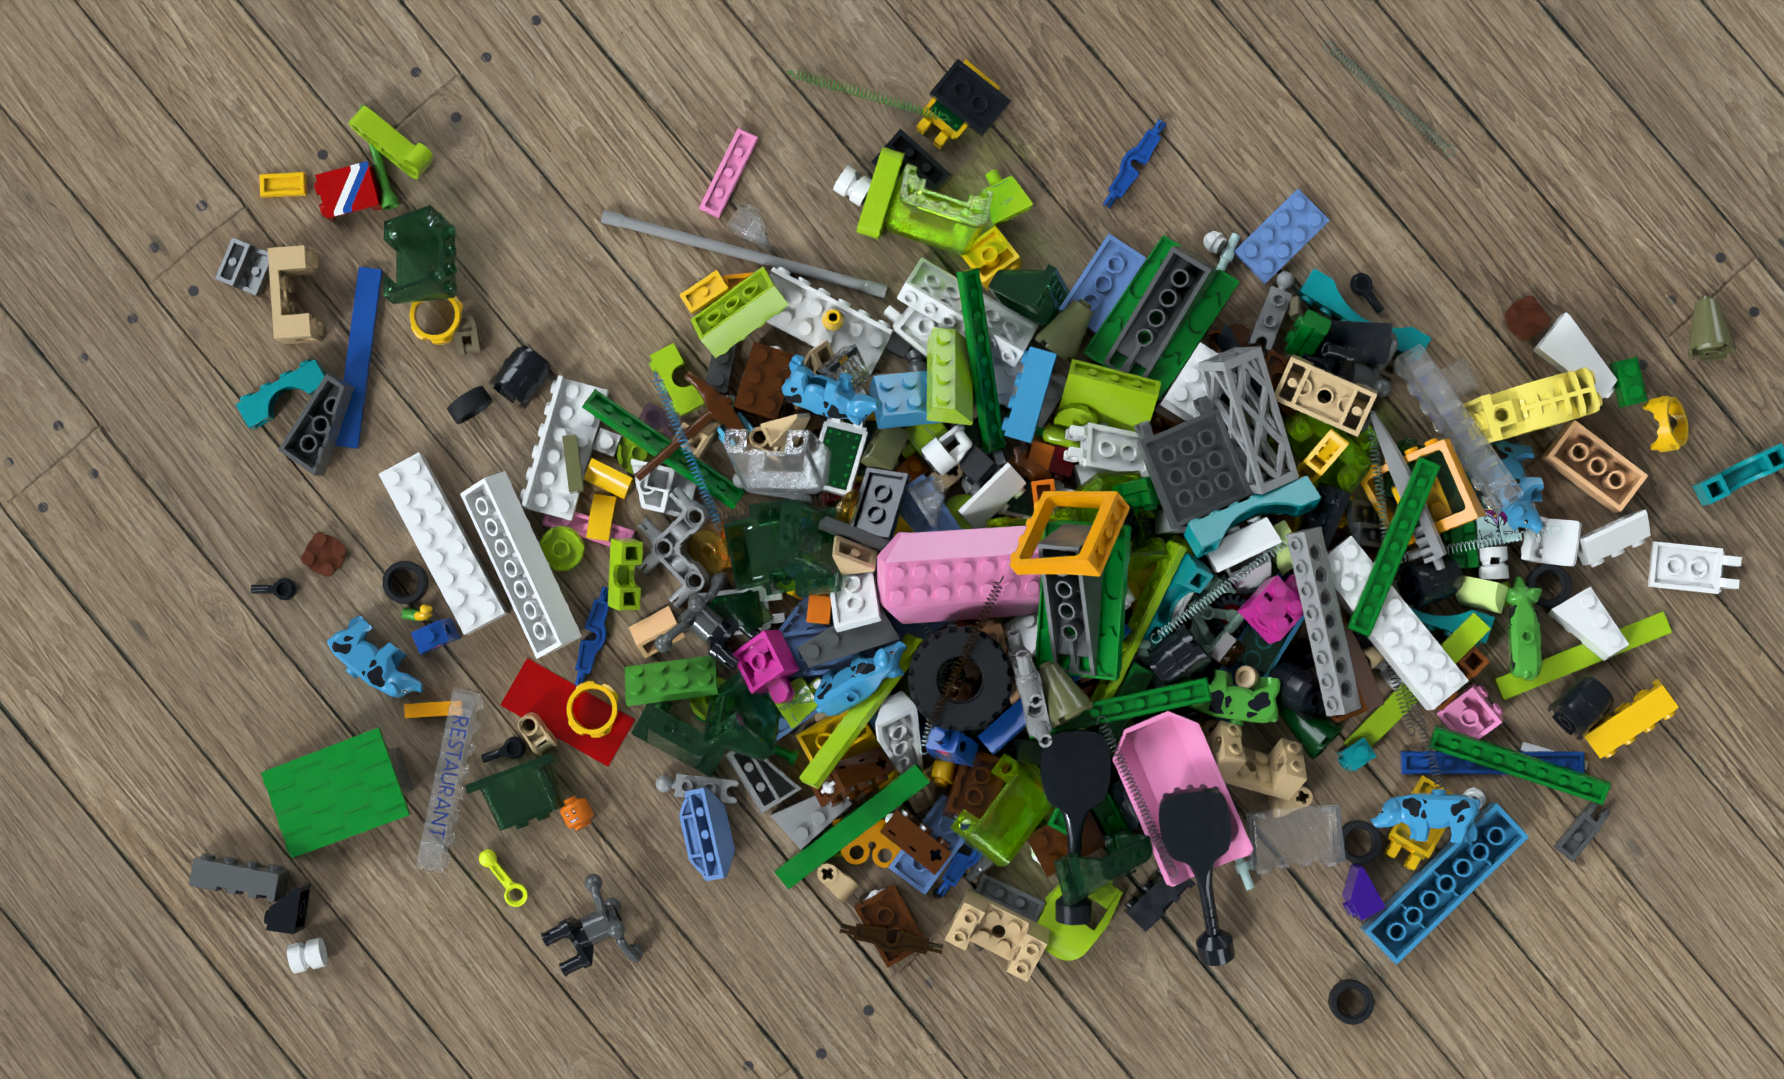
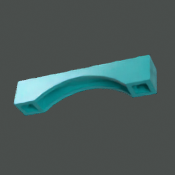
M1315 268L1310 271L1297 293L1307 305H1315L1320 308V313L1329 318L1333 316L1340 321L1370 322L1355 313L1345 303L1332 278ZM1414 327L1392 328V332L1395 333L1398 341V348L1395 354L1399 355L1397 358L1406 364L1418 362L1431 337Z
M1304 476L1267 493L1254 494L1241 503L1239 501L1234 502L1224 510H1215L1202 519L1195 518L1187 524L1184 537L1198 558L1217 550L1227 532L1247 518L1271 513L1297 517L1316 509L1321 497L1308 476Z
M1410 607L1427 630L1435 632L1436 628L1443 630V635L1447 637L1473 612L1490 628H1492L1495 617L1474 610L1452 616H1435L1422 613ZM1491 629L1474 646L1479 647L1480 643L1486 644Z

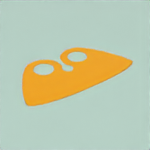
M843 818L835 819L832 825H835ZM881 819L840 851L848 863L854 865L861 864L867 860L870 852L868 844L873 841L876 843L872 853L874 863L879 867L888 868L901 848L880 833V829L886 823L885 820ZM855 845L861 846L864 850L863 856L857 860L850 856V849ZM884 848L889 849L892 853L890 861L886 863L878 859L879 851Z

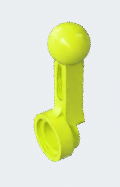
M483 850L479 855V862L482 866L489 867L505 887V901L513 907L523 905L528 897L526 887L512 880L498 863L497 854L493 850ZM512 889H520L523 897L520 900L512 899L510 896Z

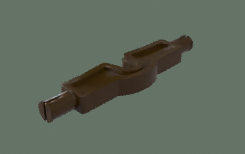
M841 923L839 933L854 935V940L873 943L886 952L897 953L906 950L921 954H927V951L942 954L943 944L929 942L928 937L899 930L896 940L890 943L887 941V927L861 923L851 926Z

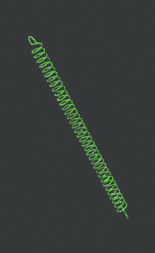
M806 72L805 77H804L805 82H808V81H809V83H810L811 73H810V75H809L808 80L806 81V75H807V72ZM834 80V83H833V85H832L831 88H830V82H829V84H828L829 89H832V88H833L834 91H835L836 89H837V91H838L839 82H838L837 87H836L835 89H834L835 80ZM854 86V89H853V91H852V93H851L850 95H852V94L854 95L855 86ZM874 92L873 98L870 99V101L874 100V102H876V101H875V93H876V92ZM883 94V95H882V98H881V100H880V102L882 101V104H884V103L886 102V106H887V105H889V103L887 104V97H888V95L886 96V99H885V101H884V103H883V96H884V94ZM903 100V102H902V104H901V106H900V108L902 107V110H904V109H903L904 100ZM907 101V103H906V105H905L906 111H909V109H910V112L912 113V112H913V110L911 111L912 102H911V104H910L909 109L907 110V104H908V101ZM935 110V112H934V114H933V116H932L931 118H933V117L935 118V116H936V110Z

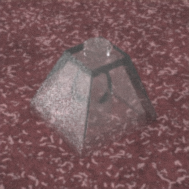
M741 204L727 223L729 231L770 252L772 247L762 216L759 214L760 210L750 204L747 207Z
M932 475L908 488V491L931 527L937 529L940 524L946 497L943 491L947 488L940 477L935 479Z

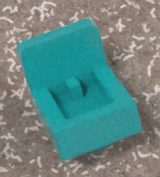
M1364 737L1337 752L1339 764L1344 770L1347 769L1349 772L1357 770L1377 757Z

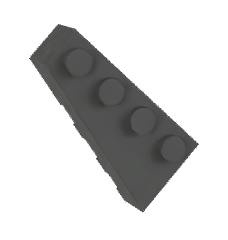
M326 374L278 450L313 475L325 476L355 387L337 375Z
M879 603L882 621L837 632L833 625L800 645L797 649L808 667H813L900 640L901 637Z
M202 853L200 857L193 859L189 886L214 891H221V888H223L226 893L234 895L248 892L249 898L258 899L266 898L267 896L266 901L276 902L286 895L290 871L283 870L282 865L269 864V867L260 866L261 862L247 861L246 864L238 863L237 858L224 857V860L215 859L216 855Z

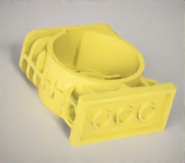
M1583 367L1575 371L1516 386L1492 395L1487 394L1460 405L1468 436L1471 439L1470 442L1471 444L1474 443L1472 445L1473 449L1598 412L1603 402L1600 393L1596 392L1594 386L1596 383L1594 372L1587 367Z

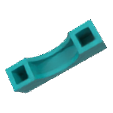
M307 359L300 363V368L295 371H286L274 383L270 381L260 386V391L255 394L248 393L240 398L241 402L235 405L248 428L256 430L273 420L275 402L280 395L288 390L300 389L313 396L326 375L321 363L315 359Z
M1782 443L1772 445L1692 485L1701 505H1710L1732 494L1735 490L1784 468V446Z
M1188 553L1185 554L1143 637L1144 640H1149L1157 646L1160 642H1154L1161 639L1160 636L1162 640L1165 638L1162 633L1159 632L1158 634L1157 631H1161V627L1165 629V625L1169 627L1168 622L1171 623L1172 614L1178 602L1189 593L1196 592L1200 594L1214 577L1204 561ZM1162 629L1165 636H1167L1168 633L1164 629Z

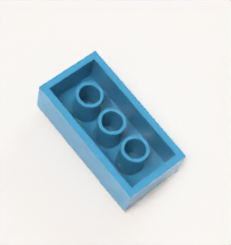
M1031 346L1029 351L1024 350L1021 364L1024 365L1023 372L1017 373L1014 384L1018 389L1016 395H1011L1008 408L1012 409L1010 417L1004 418L1001 429L1005 431L1004 436L1028 443L1033 442L1057 354Z
M927 371L873 376L869 387L870 396L881 400L883 404L882 410L874 411L878 429L945 423L926 420Z

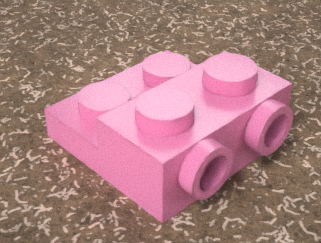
M1472 683L1461 691L1443 711L1438 710L1436 714L1450 730L1480 739L1503 722L1502 714L1504 712L1496 702L1492 704L1488 700L1489 694L1482 685L1477 686L1475 683Z

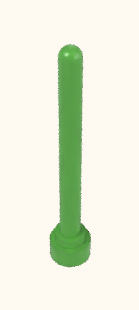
M369 144L383 193L380 199L381 207L383 210L397 208L400 206L398 196L391 192L381 153Z

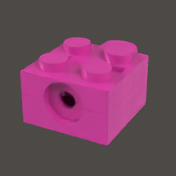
M1295 574L1290 575L1285 581L1278 575L1266 579L1238 610L1240 615L1268 644L1280 641L1304 615Z
M764 630L732 653L740 660L737 666L751 694L769 692L775 703H788L794 698L795 692L788 678L800 669L780 630Z

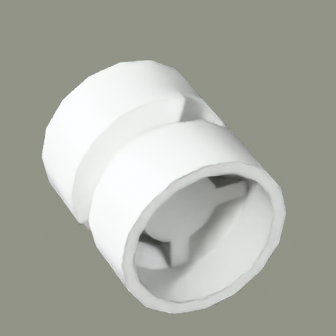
M848 165L838 178L833 191L843 197L848 195L849 201L861 207L866 200L872 180L865 175L860 177L859 171Z
M1507 547L1479 548V562L1482 563L1479 567V579H1509V568L1505 564V561L1508 559ZM1491 558H1495L1496 564H1490Z
M321 937L307 940L305 945L302 942L287 946L288 963L294 974L307 971L309 966L312 969L327 966V951Z

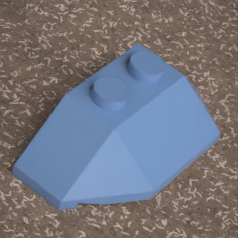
M707 787L686 791L679 818L689 861L703 875L705 881L726 878L735 852L726 807Z

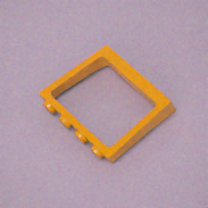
M1434 438L1425 442V447L1420 450L1416 446L1404 451L1405 456L1403 457L1408 464L1417 460L1418 457H1424L1440 450L1465 503V510L1434 522L1439 534L1486 516V512L1474 492L1449 438L1441 441ZM1385 461L1384 465L1378 467L1381 469H1372L1378 465H1371L1365 468L1366 473L1356 477L1377 514L1387 513L1385 514L1388 516L1386 520H1389V522L1384 524L1390 525L1393 514L1387 504L1383 506L1387 507L1386 510H1383L1385 508H1377V506L1384 505V503L1376 502L1383 501L1384 499H1376L1381 497V495H1376V493L1380 492L1375 490L1377 487L1374 486L1373 476L1380 475V473L1373 472L1379 471L1383 474L1389 472ZM1414 535L1411 536L1407 547L1416 544Z
M1043 491L1040 500L1034 504L1035 511L1032 517L1026 521L1027 528L1024 534L1019 536V545L1016 551L1011 553L1009 566L1017 575L1070 574L1101 576L1130 506L1118 491ZM1055 507L1099 509L1078 555L1031 559Z

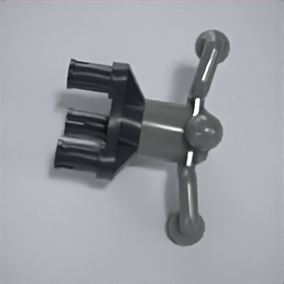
M1392 332L1386 364L1370 363L1369 366L1356 363L1354 348L1349 346L1341 347L1330 342H1326L1322 347L1321 353L1325 357L1319 358L1304 353L1301 358L1314 363L1313 366L1355 384L1358 382L1378 391V397H1386L1390 394L1392 387L1387 380L1382 379L1380 371L1389 364L1398 348V341L1395 333ZM1321 390L1318 393V396L1325 398L1326 401L1331 400L1332 396L1328 390ZM1370 412L1364 422V425L1360 433H1363L1367 430Z
M717 572L711 577L712 586L705 598L701 595L691 596L688 600L689 608L679 615L678 624L665 634L659 635L655 639V647L660 652L669 651L673 645L672 640L680 633L686 632L689 629L708 644V655L712 659L716 658L729 671H732V669L735 670L740 660L732 654L735 651L728 646V641L736 631H740L750 640L760 634L761 631L748 621L749 618L744 613L724 620L709 607L719 590H723L728 585L726 574Z
M598 874L588 875L584 882L586 889L591 892L597 910L580 919H575L573 916L559 922L558 926L541 933L542 940L547 947L563 938H569L577 950L576 956L559 963L565 977L581 968L586 969L592 966L594 945L610 936L616 939L618 947L632 962H639L644 954L643 947L640 944L633 943L629 945L624 937L626 927L619 914L621 903L614 897L606 899L605 902L603 901L600 892L603 881Z

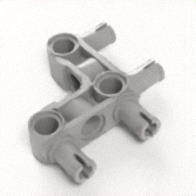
M680 486L676 487L669 494V497L682 509V514L665 531L661 532L648 517L642 521V524L640 523L637 526L651 540L650 544L652 546L650 553L642 560V565H637V567L641 570L647 565L642 571L645 575H648L660 562L667 567L682 585L668 598L672 603L679 597L673 604L676 608H679L691 595H697L708 585L710 580L705 568L699 561H695L685 551L684 547L686 545L685 542L704 527L709 520L710 513L708 514L709 510L706 506L701 505L697 500L692 501ZM694 510H698L701 513L702 518L700 522L693 518ZM663 541L670 545L669 552H665L662 549ZM694 574L700 576L701 585L694 583Z
M1013 629L1007 632L1010 647L1008 658L1012 666V675L1021 697L1027 731L1030 737L1037 738L1041 747H1049L1052 744L1050 732L1053 730L1044 699L1042 681L1033 663L1030 651L1023 645L1020 630Z

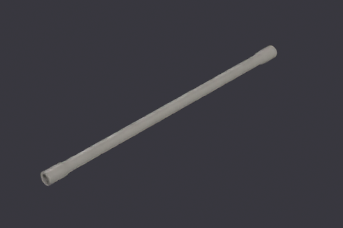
M608 210L603 211L601 223L619 228L624 227L777 269L780 266L792 273L860 290L866 294L885 298L888 285L862 280L626 217L623 214Z

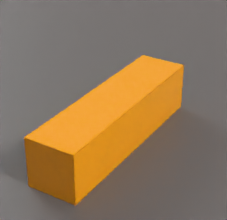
M463 700L404 704L405 718L464 715Z

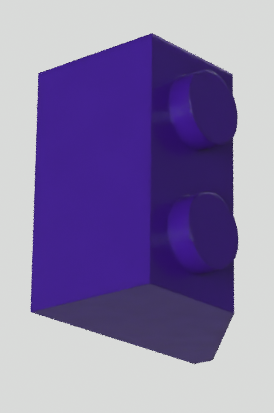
M1355 863L1351 864L1342 894L1345 901L1342 905L1348 915L1362 921L1386 907L1363 866Z

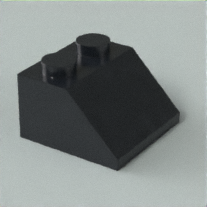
M306 883L294 888L269 907L264 916V924H267V931L295 934L305 929L311 884Z

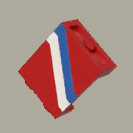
M368 161L315 175L317 182H314L316 194L320 195L322 204H319L322 216L326 217L330 222H334L337 216L368 208H372L374 211L382 209L373 166Z

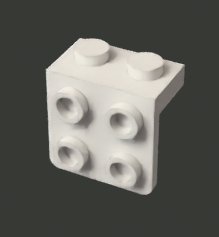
M1540 516L1544 527H1547L1548 536L1543 528L1544 537H1542L1541 531L1539 532V538L1538 534L1534 532V539L1533 533L1530 530L1531 539H1529V534L1526 531L1527 540H1525L1524 536V542L1521 547V559L1541 564L1575 566L1582 528L1581 522L1550 519Z

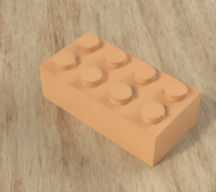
M1576 420L1565 425L1541 457L1543 461L1612 513L1621 512L1648 477L1646 473Z

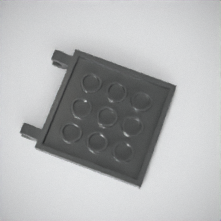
M1207 395L1193 400L1194 407L1201 414L1200 416L1153 435L1148 420L1134 425L1136 433L1142 439L1136 442L1171 529H1175L1195 518H1200L1253 494L1219 408L1212 410Z

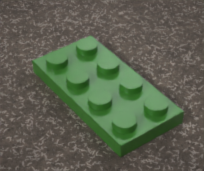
M710 656L625 667V700L627 706L718 695L716 658L712 659Z

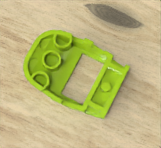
M1082 864L1081 891L1107 909L1096 928L1093 930L1085 924L1066 925L1055 920V901L1067 889L1066 875L1045 898L1046 903L1036 922L1050 930L1045 950L1056 958L1066 961L1082 957L1098 940L1109 925L1123 894L1121 890Z

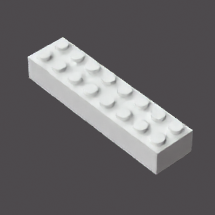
M418 452L379 473L383 484L463 634L470 635L509 614L425 455Z
M503 471L485 477L462 492L460 495L536 659L555 652L581 638L579 628L573 619L569 606L560 591V587L554 578L550 565L541 550L540 544L534 535L530 522L521 507V503L506 472Z
M1349 536L1331 549L1327 555L1337 600L1346 612L1352 616L1373 562L1355 539ZM1391 585L1372 633L1367 638L1426 710H1434L1469 680Z

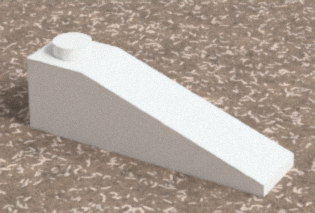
M900 691L883 701L875 726L877 741L899 774H902L915 763L922 770L924 769L922 753L920 752L921 740L917 708L903 691Z

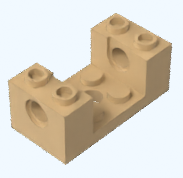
M305 245L268 248L274 339L285 345L321 342V336L324 335V327L320 319L313 318L309 313L295 314L294 302H291V293L294 291L292 279L289 278L316 275V268H319L318 255H315V252Z
M1293 354L1274 393L1277 402L1358 437L1378 391L1358 382L1355 384L1313 366L1314 363ZM1321 390H1328L1331 393L1332 397L1329 402L1322 403L1319 401L1318 393Z
M1221 720L1206 738V741L1224 782L1289 801L1307 780L1302 744L1281 738L1269 754L1244 748L1241 743V738L1243 737L1241 726Z
M968 889L948 927L945 941L963 950H966L971 941L1009 960L1006 972L1027 982L1048 944L1050 930ZM1001 925L1004 927L1005 933L996 934L993 931V927Z

